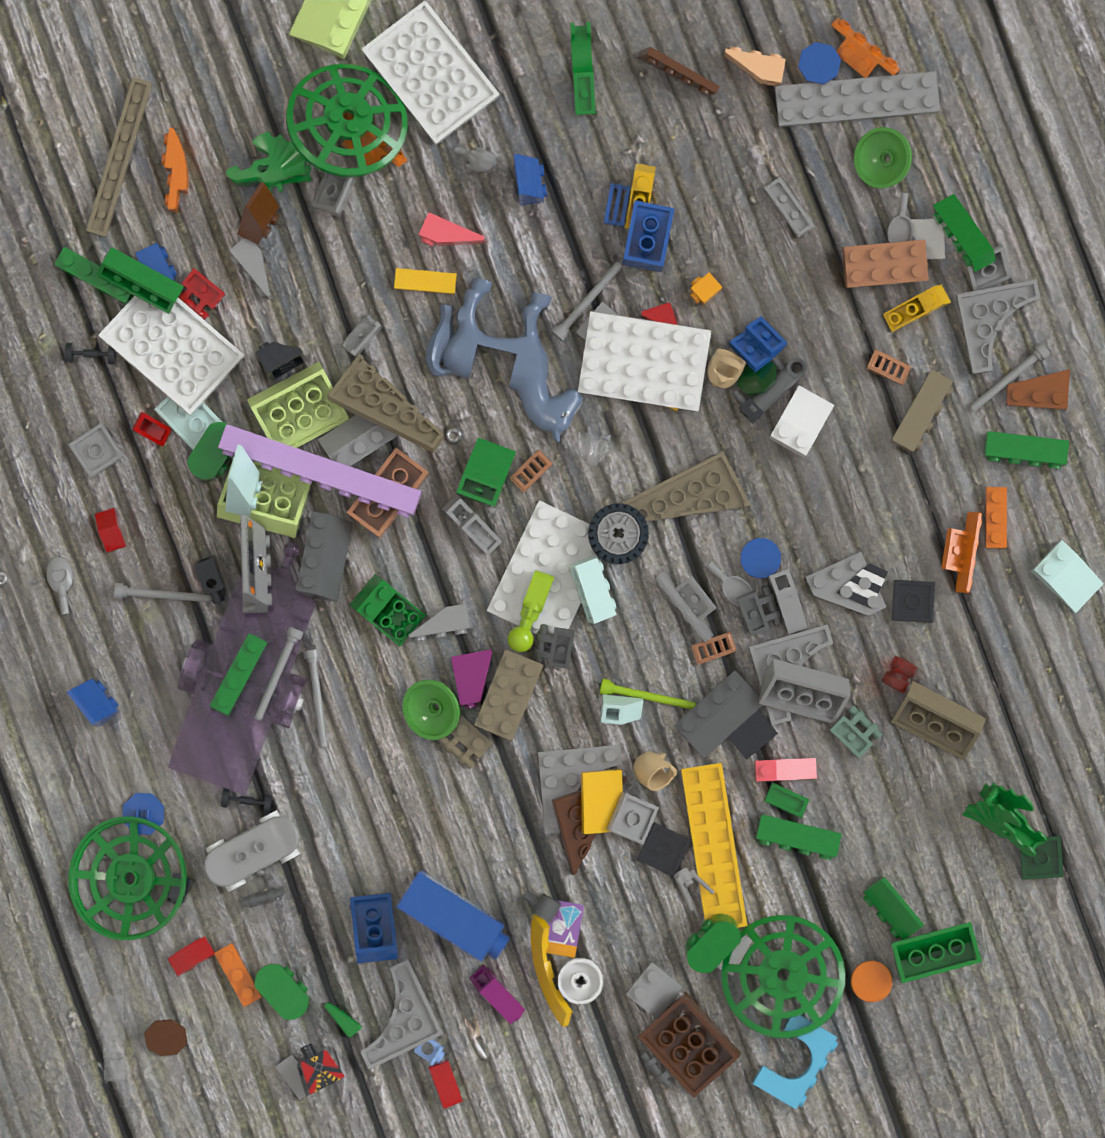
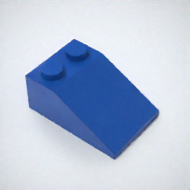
M514 154V168L520 206L544 203L547 189L546 184L542 185L541 177H544L543 164L539 165V161L536 158Z
M640 201L634 202L622 265L662 272L675 208Z
M90 679L67 692L94 726L101 727L120 712L117 709L119 704L112 696L108 697L104 691L107 689L100 680L96 682L95 679Z
M391 893L350 897L357 964L398 959Z

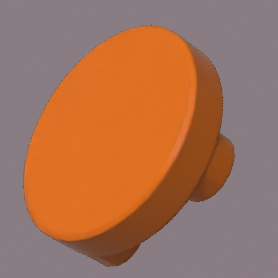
M865 961L854 969L851 975V987L855 995L866 1002H878L884 999L891 991L892 976L889 969L882 963Z

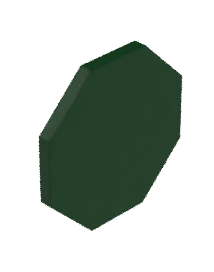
M770 361L754 372L745 364L743 372L737 380V387L748 396L765 393L776 382L777 366Z

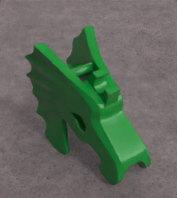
M268 131L257 136L252 142L253 145L257 146L258 151L269 155L267 158L254 161L252 166L245 170H239L238 166H233L226 171L227 176L238 187L257 185L263 182L270 192L272 189L278 188V192L282 193L283 186L291 183L312 182L310 176L312 168L306 164V160L298 153L292 142L284 140L281 134L277 137H272Z
M994 782L991 786L985 783L979 793L984 801H978L977 804H969L962 815L981 823L997 836L1007 838L1024 854L1035 857L1036 852L1034 849L1046 843L1047 837L1041 831H1034L1027 823L1026 817L1017 810L1023 809L1033 812L1034 806L1026 795H1017L1012 788L1007 790L1003 786L995 785Z

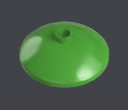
M888 127L874 128L864 134L859 140L854 153V164L859 177L866 184L875 188H890L900 183L907 175L912 161V152L907 139L899 131ZM888 155H890L891 158L889 162H887L886 157Z
M432 679L421 680L413 684L404 695L403 715L408 726L417 735L429 740H439L454 731L460 716L459 704L454 693L445 684Z

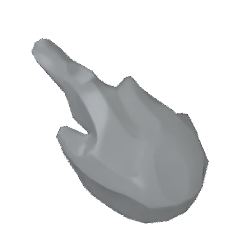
M458 147L454 149L455 153L463 155L470 162L466 163V167L472 171L488 174L496 167L497 160L495 156L483 148L475 147L476 151Z

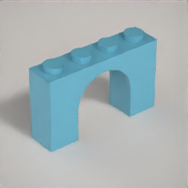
M799 1015L789 1018L783 1029L785 1031L798 1030L809 1026L813 1022ZM821 1027L809 1034L797 1037L806 1043L811 1054L809 1067L802 1075L787 1078L762 1065L752 1083L794 1109H797L798 1106L802 1107L807 1098L805 1095L807 1089L813 1088L818 1079L815 1077L818 1070L822 1071L828 1062L825 1059L829 1052L833 1053L838 1044L836 1041L837 1037Z

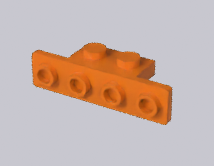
M836 19L831 24L846 37L836 51L839 57L864 78H867L878 64L893 76L898 73L900 68L897 66V62L892 58L884 56L882 50L876 45L868 43L863 34L850 28L851 25L847 21Z
M351 113L343 114L344 119H353V115ZM368 131L360 138L362 147L369 145L377 137ZM352 140L343 141L342 145L345 148L354 149ZM382 142L374 150L364 154L366 165L378 162L383 156L389 154L392 148ZM400 151L391 162L400 167L408 159Z
M980 512L967 513L965 531L953 528L947 529L941 569L958 572L955 589L957 593H970V588L972 587L973 569L976 564L975 556L979 545L978 537L982 525V513Z

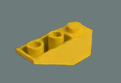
M636 163L625 228L629 229L634 202L650 203L656 170L655 166Z
M941 284L931 287L885 312L883 315L893 332L951 302Z

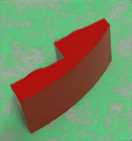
M204 936L179 950L167 960L178 977L194 969L197 964L213 957L215 952Z
M448 1060L429 1066L432 1081L436 1087L443 1109L463 1102Z

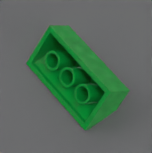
M971 922L891 943L899 981L902 984L982 962Z

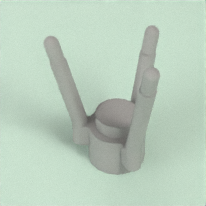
M684 868L673 877L681 889L689 910L694 911L696 917L700 918L699 911L688 887L694 884L693 879H695L711 894H714V890L696 874L694 869L689 871L688 868Z

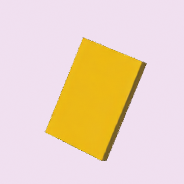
M621 769L581 772L583 834L611 832L606 829L623 792Z

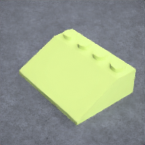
M304 0L289 35L341 59H345L371 0Z
M320 362L247 399L266 437L295 448L349 420L344 408L328 401L327 395L333 387Z
M254 461V465L260 472L259 481H262L260 493L255 495V498H258L256 509H251L249 518L264 527L266 531L296 538L311 484L300 481V477L292 475V478L280 474L281 470L273 468L272 471L261 467V463ZM228 473L218 502L217 517L241 524V515L225 512Z

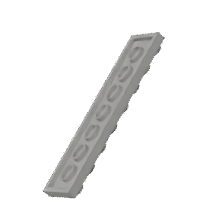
M936 71L829 81L824 85L804 83L775 86L779 127L940 112Z

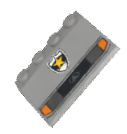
M241 515L240 541L243 613H267L268 606H272V593L267 591V586H271V574H267V567H270V554L266 555V548L270 547L269 535H265L264 527L246 515Z

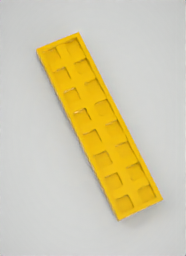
M722 763L681 769L697 875L714 890V894H711L699 883L704 920L711 919L715 914H727L736 920L738 927L747 926Z

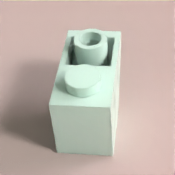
M603 694L600 710L601 723L622 725L641 719L643 699Z

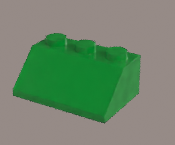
M880 876L862 891L865 895L863 900L869 907L874 906L878 911L876 913L877 917L882 923L887 922L891 926L889 931L896 939L900 937L901 940H904L924 926L923 922L885 877Z

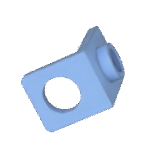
M433 1039L428 1041L434 1047L431 1054H424L421 1050L422 1045L415 1048L414 1053L430 1062L432 1066L435 1062L439 1064L445 1054L442 1052L444 1046Z

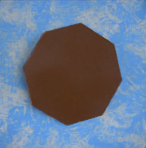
M172 1019L156 1020L144 1032L146 1047L159 1056L177 1055L188 1043L186 1028Z

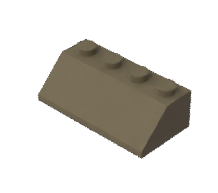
M913 681L905 693L891 723L964 760L981 734L986 718Z

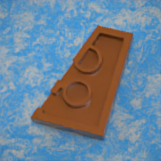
M1070 369L1008 384L1005 406L1067 410Z

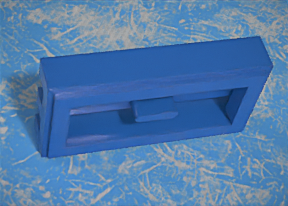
M610 184L604 224L624 227L631 186ZM617 189L613 220H608L613 191ZM623 190L626 191L624 198L621 221L618 222L616 220L620 204L621 192Z

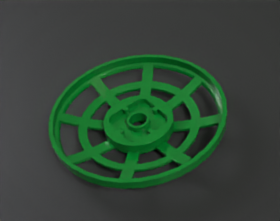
M333 64L309 73L294 88L286 110V125L292 144L308 163L325 173L352 178L375 173L393 161L405 141L407 113L402 100L378 73L354 64ZM337 69L355 70L366 73L369 77L365 82L355 78H340ZM329 71L332 80L321 84L314 92L302 88L314 76ZM376 80H379L392 92L398 104H387L382 94L373 87ZM343 83L356 84L362 87L357 94L345 91ZM335 85L337 95L333 96L330 100L319 95L326 88ZM368 91L377 97L381 105H369L364 99ZM297 95L309 99L305 113L306 121L294 125L293 108ZM314 102L325 106L323 116L312 119ZM401 112L402 128L397 142L387 135L390 127V113ZM351 113L353 115V119L346 120L344 119L343 114ZM384 113L382 130L372 124L373 114ZM325 124L331 133L328 141L318 133L315 128L316 126ZM309 129L313 138L324 147L318 158L311 154L303 145L297 132ZM368 131L377 137L372 143L362 147L360 138ZM338 139L352 140L354 149L340 148L335 146ZM382 142L392 148L390 153L383 159L366 166L364 154L374 150ZM330 152L343 156H356L358 168H341L330 165L325 161Z
M133 816L109 819L90 830L75 849L68 873L70 897L81 919L98 934L116 940L146 938L165 927L180 908L186 889V866L183 855L174 838L164 828L152 821ZM130 824V835L118 837L108 843L100 835L102 831L114 825ZM138 824L155 829L166 840L158 847L151 840L138 836ZM94 840L101 850L94 858L91 871L78 870L84 851L89 843ZM130 842V854L119 856L113 849L118 844ZM138 842L149 846L155 852L147 859L138 855ZM171 846L176 851L180 862L181 878H171L170 865L164 854ZM105 854H107L112 863L108 867L107 872H98L100 862ZM159 859L163 863L165 877L155 876L152 865ZM129 873H133L135 876V881L132 884H129L126 880ZM77 878L90 879V888L96 904L87 911L79 896ZM97 880H105L110 892L103 899L98 891ZM154 885H165L160 899L155 903L150 896ZM170 887H181L175 906L165 918L160 908L167 899ZM115 899L125 903L124 915L113 911L107 905ZM144 901L149 910L132 916L134 903ZM102 910L110 917L122 921L120 933L105 929L92 917ZM154 915L159 923L154 928L145 932L128 934L131 922L144 920Z
M791 915L765 917L745 927L740 932L741 939L747 934L754 944L746 952L741 965L729 964L733 951L723 960L721 981L723 993L733 1014L751 1030L772 1038H796L809 1034L821 1027L836 1011L845 987L844 962L833 939L816 924L804 918ZM787 921L785 932L772 933L760 938L753 930L768 922ZM795 922L812 928L825 940L814 946L806 938L793 933ZM784 938L783 950L771 952L765 944L773 939ZM792 940L804 944L810 950L800 957L791 951ZM829 947L833 950L838 963L839 980L827 977L826 965L821 952ZM758 948L765 957L760 967L748 965L750 957ZM816 957L820 966L821 976L808 974L806 963ZM780 970H786L789 972V978L784 981L780 980L777 973ZM728 972L740 973L741 987L746 998L737 1005L729 990ZM746 974L758 975L761 986L752 993L747 985ZM807 982L819 984L816 994L810 1001L802 993ZM825 986L838 988L832 1005L823 1016L819 1017L813 1007L820 1000ZM765 993L776 999L774 1010L764 1007L757 999ZM796 998L802 1006L793 1011L782 1012L784 1000ZM752 1004L761 1013L773 1017L772 1030L755 1024L742 1011ZM807 1013L813 1021L809 1026L798 1030L780 1031L781 1018H793Z

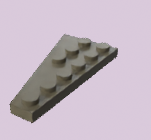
M360 353L327 395L328 401L434 453L444 439V434L428 418H424L418 412V409L406 400V397L386 378L380 376L376 372V368L373 365H369Z
M724 452L622 502L636 508L644 516L646 522L751 506Z

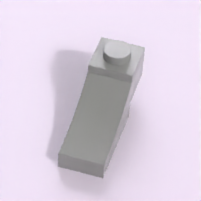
M455 495L442 508L487 556L502 542L459 496Z

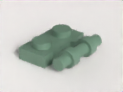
M853 705L848 710L853 718L849 721L843 715L829 731L859 759L873 745L868 737L872 734L876 739H879L883 733L877 729L878 726L875 723L872 724L864 716L865 713L862 710L859 711ZM857 722H860L867 729L864 733L855 726Z

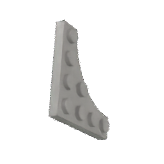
M1037 279L956 295L972 375L993 370L992 350L996 334L1004 321L1014 311L1026 304L1041 299Z
M828 624L750 646L749 650L760 688L762 689L765 673L773 659L802 666L814 653L832 645L833 641ZM766 706L771 726L792 720L790 712Z
M620 745L538 752L545 834L560 833L552 799L578 791L581 787V772L600 771L614 766H621Z
M409 959L390 967L395 985V1005L391 1019L383 1033L372 1044L360 1051L369 1070L444 1034Z

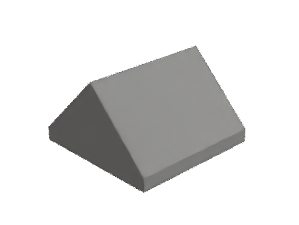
M324 173L311 206L340 218L355 184V178L339 177Z
M1003 245L993 248L996 261L977 272H974L971 266L967 267L965 263L961 265L973 291L983 290L1012 278Z

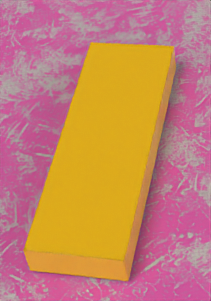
M396 268L394 289L455 295L457 274Z

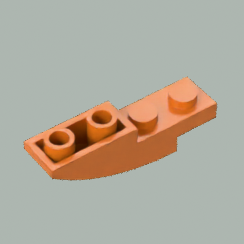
M169 128V132L165 133L164 145H167L166 153L162 154L161 162L166 171L172 172V174H168L167 186H170L169 194L165 195V206H168L169 212L178 213L180 193L188 194L189 174L182 144L175 130Z

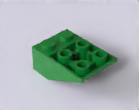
M478 438L456 494L495 509L516 451Z
M376 574L372 576L349 604V606L399 647L426 616Z

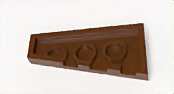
M652 47L641 50L637 57L641 61L679 79L682 83L697 88L703 95L716 94L720 87Z

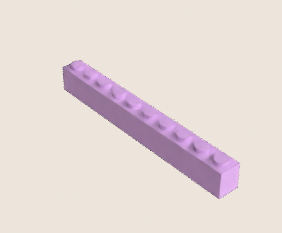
M226 424L218 447L223 450L222 454L234 458L237 445H242L252 462L261 463V467L272 471L273 468L281 470L280 474L292 478V475L300 477L302 482L311 484L312 481L320 483L319 487L331 491V488L339 490L338 494L349 498L351 494L359 497L358 501L366 504H370V501L378 503V508L387 511L390 508L398 510V515L407 518L409 514L414 516L422 494L420 490Z

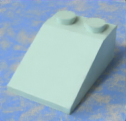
M237 445L229 473L225 512L249 517L251 509H256L258 498H255V495L260 493L262 481H259L260 472L242 445Z
M1063 540L1059 541L1031 570L1074 613H1077L1104 584Z

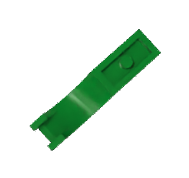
M586 22V25L574 26V23H570L575 115L596 114L591 22Z

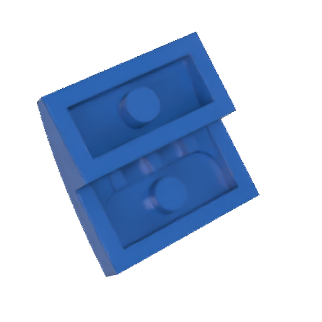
M762 316L745 326L743 333L729 341V346L754 372L770 362L787 345L782 336Z

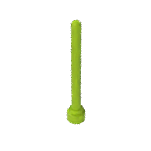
M604 678L602 679L599 692L601 695L616 693L691 710L697 705L693 701L617 686L611 680Z

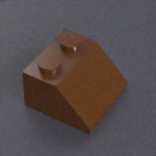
M261 182L245 205L237 232L238 235L256 244H260L263 238L267 239L271 231V225L275 226L280 216L277 214L279 205L265 183Z

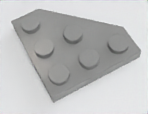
M861 552L805 577L813 596L866 616L886 608L880 591L877 597L871 596L868 598L867 603L869 607L849 599L853 593L852 588L844 585L867 566ZM867 577L861 578L859 580L860 588L864 590L870 588V579Z

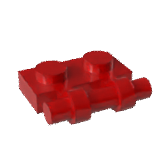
M193 268L181 283L187 290L184 293L181 292L179 299L203 320H206L209 314L204 311V308L208 305L214 310L226 293ZM192 294L201 300L198 305L189 299Z

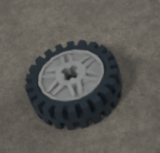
M623 503L610 504L600 509L593 516L588 529V539L592 550L599 558L611 564H625L635 560L646 548L649 538V529L644 516L636 508ZM615 529H616L617 531L623 530L622 535H623L624 537H623V538H620V537L615 538V537L613 536V535H615V532H613V531H614Z

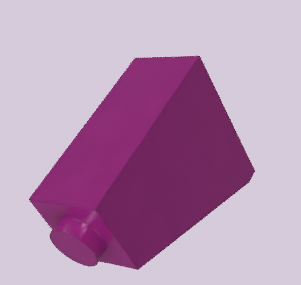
M491 649L451 657L460 706L465 705V709L477 707V703L481 702L492 658Z
M484 964L469 977L479 993L510 1025L522 1017L526 1010Z

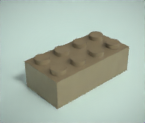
M505 649L474 726L513 742L544 665Z

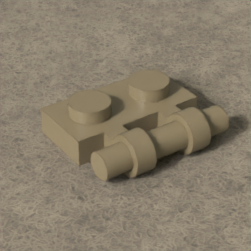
M463 716L459 719L456 728L451 733L455 737L451 741L446 737L440 740V743L445 747L444 749L448 753L451 752L459 759L458 762L461 765L464 764L469 769L475 764L470 759V756L474 753L480 759L493 744ZM459 741L468 748L465 753L456 746Z

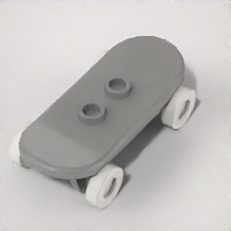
M275 811L259 820L260 824L227 842L222 839L205 848L208 853L204 860L206 877L213 884L225 887L230 892L246 883L245 878L279 860L283 864L300 855L298 849H296L299 842V832L296 825L288 818L280 816L278 811Z

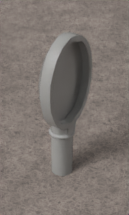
M901 192L898 215L893 217L887 229L889 243L912 240L913 224L911 219L906 216L909 195L907 192Z
M56 557L48 564L47 581L50 587L58 592L61 615L69 614L66 592L72 586L73 571L67 560Z
M712 561L706 566L722 582V591L727 600L732 604L739 606L736 598L753 591L744 579L738 576H727Z

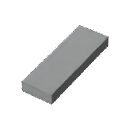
M781 177L763 188L797 238L815 227Z

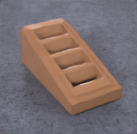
M875 349L866 370L903 386L911 366ZM881 358L879 367H875L877 359ZM885 361L889 362L886 371H883L882 368ZM894 364L896 368L893 375H891L889 372ZM900 367H901V368H903L904 370H903V373H902V375H901V377H900V379H899V378H897L896 376H897V374H898V372H899V369H900Z
M537 450L509 479L524 493L553 466V463L540 450ZM539 458L545 466L542 468L535 459ZM531 463L539 470L537 474L529 466ZM525 469L533 476L532 479L523 472ZM519 475L527 481L526 485L517 478Z
M730 632L711 638L707 642L703 641L691 646L697 665L737 651ZM726 638L729 650H725L722 639ZM718 641L721 653L717 652L714 642ZM710 644L714 655L712 656L709 655L706 646ZM699 647L703 648L706 658L702 659Z

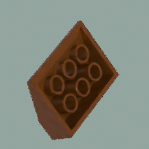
M687 992L683 993L638 1035L639 1039L693 1098L731 1066L741 1055L738 1048Z

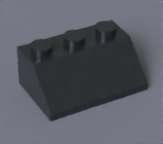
M265 342L255 352L272 381L307 361L301 349L276 342L270 344Z

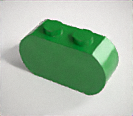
M215 422L210 424L187 459L188 468L191 473L202 481H212L217 479L219 475L223 476L228 468V465H226L230 458L234 459L222 454L223 450L218 448L227 423Z
M715 914L711 919H706L703 922L701 929L696 934L693 933L689 936L685 945V953L688 964L693 970L699 973L712 972L740 944L741 934L736 920L727 914Z
M271 963L258 971L255 977V988L283 1019H297L309 1007L310 998L307 993L309 989L302 981L297 982L293 978L295 974L287 965L283 967L282 964Z

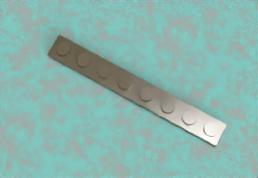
M132 77L86 229L87 233L107 238L152 89V82Z

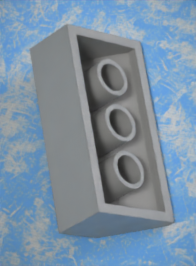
M355 415L319 438L318 441L331 460L351 467L398 435Z
M773 659L764 676L759 704L835 724L851 696L849 679Z

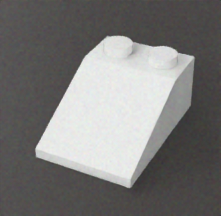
M798 386L769 439L805 458L834 405L807 389Z

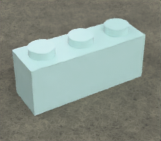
M590 556L569 564L587 621L595 624L615 616L616 603L610 597L608 591L610 590V585L607 579H604L602 573L604 567L601 560Z

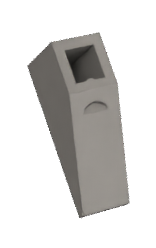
M243 238L229 250L232 254L229 258L236 266L241 265L245 271L242 273L249 282L253 280L257 284L255 289L261 297L266 296L270 300L271 293L263 253L254 242Z
M789 569L770 575L768 580L788 635L807 629L808 626Z
M467 604L445 607L409 634V638H414V642L427 640L426 636L434 635V638L447 637L446 633L454 632L455 635L466 634L467 630L471 629Z

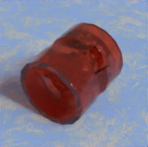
M894 656L889 665L891 670L885 672L881 681L889 687L905 693L910 684L908 679L913 678L918 668L912 663ZM896 673L902 675L901 679L895 677Z

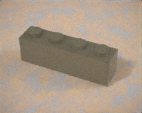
M932 369L890 442L910 454L914 450L919 451L924 442L921 439L924 432L929 433L934 424L931 422L933 416H938L944 406L941 404L944 397L948 399L954 389L951 387L953 381Z

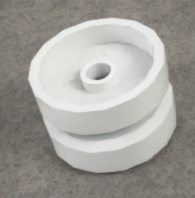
M574 958L567 961L560 969L558 975V987L561 994L568 1001L575 1004H586L593 1001L600 994L603 986V976L599 967L593 961L586 958ZM581 976L584 979V983L578 984L576 979Z

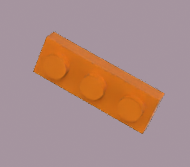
M1007 487L985 488V548H1007Z
M231 943L215 952L218 962L243 1007L260 999L262 995L255 988V982L234 944Z

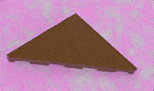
M622 776V785L627 780L626 776ZM581 790L552 799L572 875L578 872V867L582 860L585 859L592 846L593 839L598 834L582 833Z

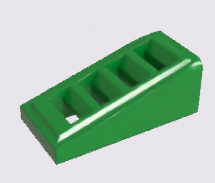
M328 1002L324 1005L348 1037H352L363 1028L360 1023L332 1003Z

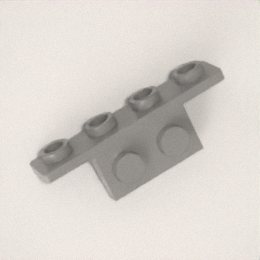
M662 572L655 577L658 586L669 595L671 603L682 612L684 620L695 629L697 637L704 642L711 639L714 635L702 619L715 610L716 606L693 576H690L677 587L666 572Z

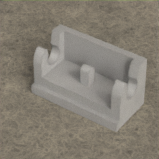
M366 314L340 346L356 358L382 329L381 324Z

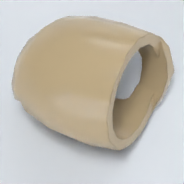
M718 348L711 357L707 369L708 378L712 386L724 389L732 386L739 379L746 362L733 352Z
M645 751L634 762L635 777L651 791L663 789L676 776L677 769L669 762L664 761L666 753ZM663 768H669L668 773Z

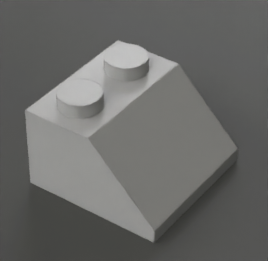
M651 961L625 994L657 1018L665 1011L683 986Z

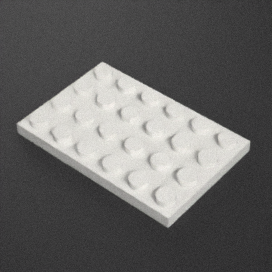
M426 0L361 49L436 145L500 96Z
M134 296L98 335L100 339L112 347L115 352L189 416L198 409L245 357L242 352L179 298L171 312L167 314Z
M590 311L578 392L699 411L712 330Z
M539 500L487 612L519 626L522 619L520 615L523 607L522 604L536 569L555 578L543 610L539 614L538 620L533 622L530 631L537 635L541 624L548 625V632L554 634L555 627L569 629L581 604L569 564L590 556L601 560L590 546L588 539L589 524Z

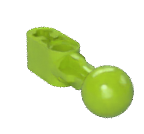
M535 569L522 604L520 624L513 628L507 637L508 645L512 650L525 652L531 648L533 634L530 630L533 622L538 620L539 614L543 610L555 578L554 576Z

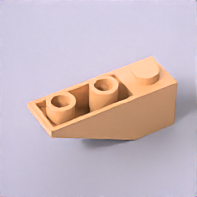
M730 47V49L725 50L724 56L760 84L781 86L786 60L781 55L770 54V56H766L755 50H751L748 53L743 52L741 48Z

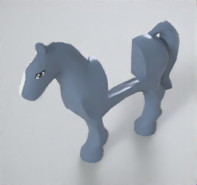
M473 278L471 288L464 292L463 306L456 315L459 328L455 334L453 331V306L449 304L440 305L441 319L430 337L426 350L425 361L427 368L435 376L454 374L459 377L470 378L478 345L517 354L509 388L518 392L524 409L533 423L544 431H550L555 441L559 442L561 432L566 430L571 424L575 413L582 404L583 398L577 389H568L559 396L549 397L546 383L548 356L538 336L537 318L541 310L550 305L552 297L535 292L531 294V303L524 307L522 312L524 336L518 338L486 336L477 327L475 312L482 296L490 292L493 283L484 279ZM442 361H443V364H444V366H445L446 368H442V367H441V362H442Z

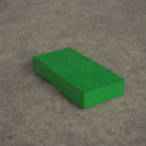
M771 783L764 802L802 818L810 799L775 783Z

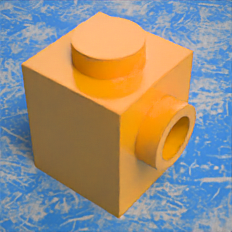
M709 272L703 278L698 276L692 281V287L690 288L692 294H690V297L696 304L701 303L704 306L722 290V286Z

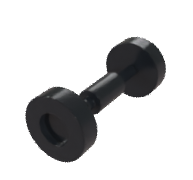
M66 342V363H73L74 355H83V357L88 358L108 356V364L115 365L116 352L110 346H108V352H98V350L92 349L74 351V344Z
M223 788L221 807L228 808L229 800L239 801V804L264 805L263 813H271L273 794L267 793L265 801L255 800L254 797L230 796L231 788Z

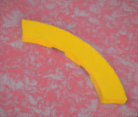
M534 914L531 921L530 941L535 972L551 1011L560 1025L565 1027L569 1025L572 1010L560 990H556L552 980L554 973L551 962L546 957V949L549 948L550 926L544 919Z

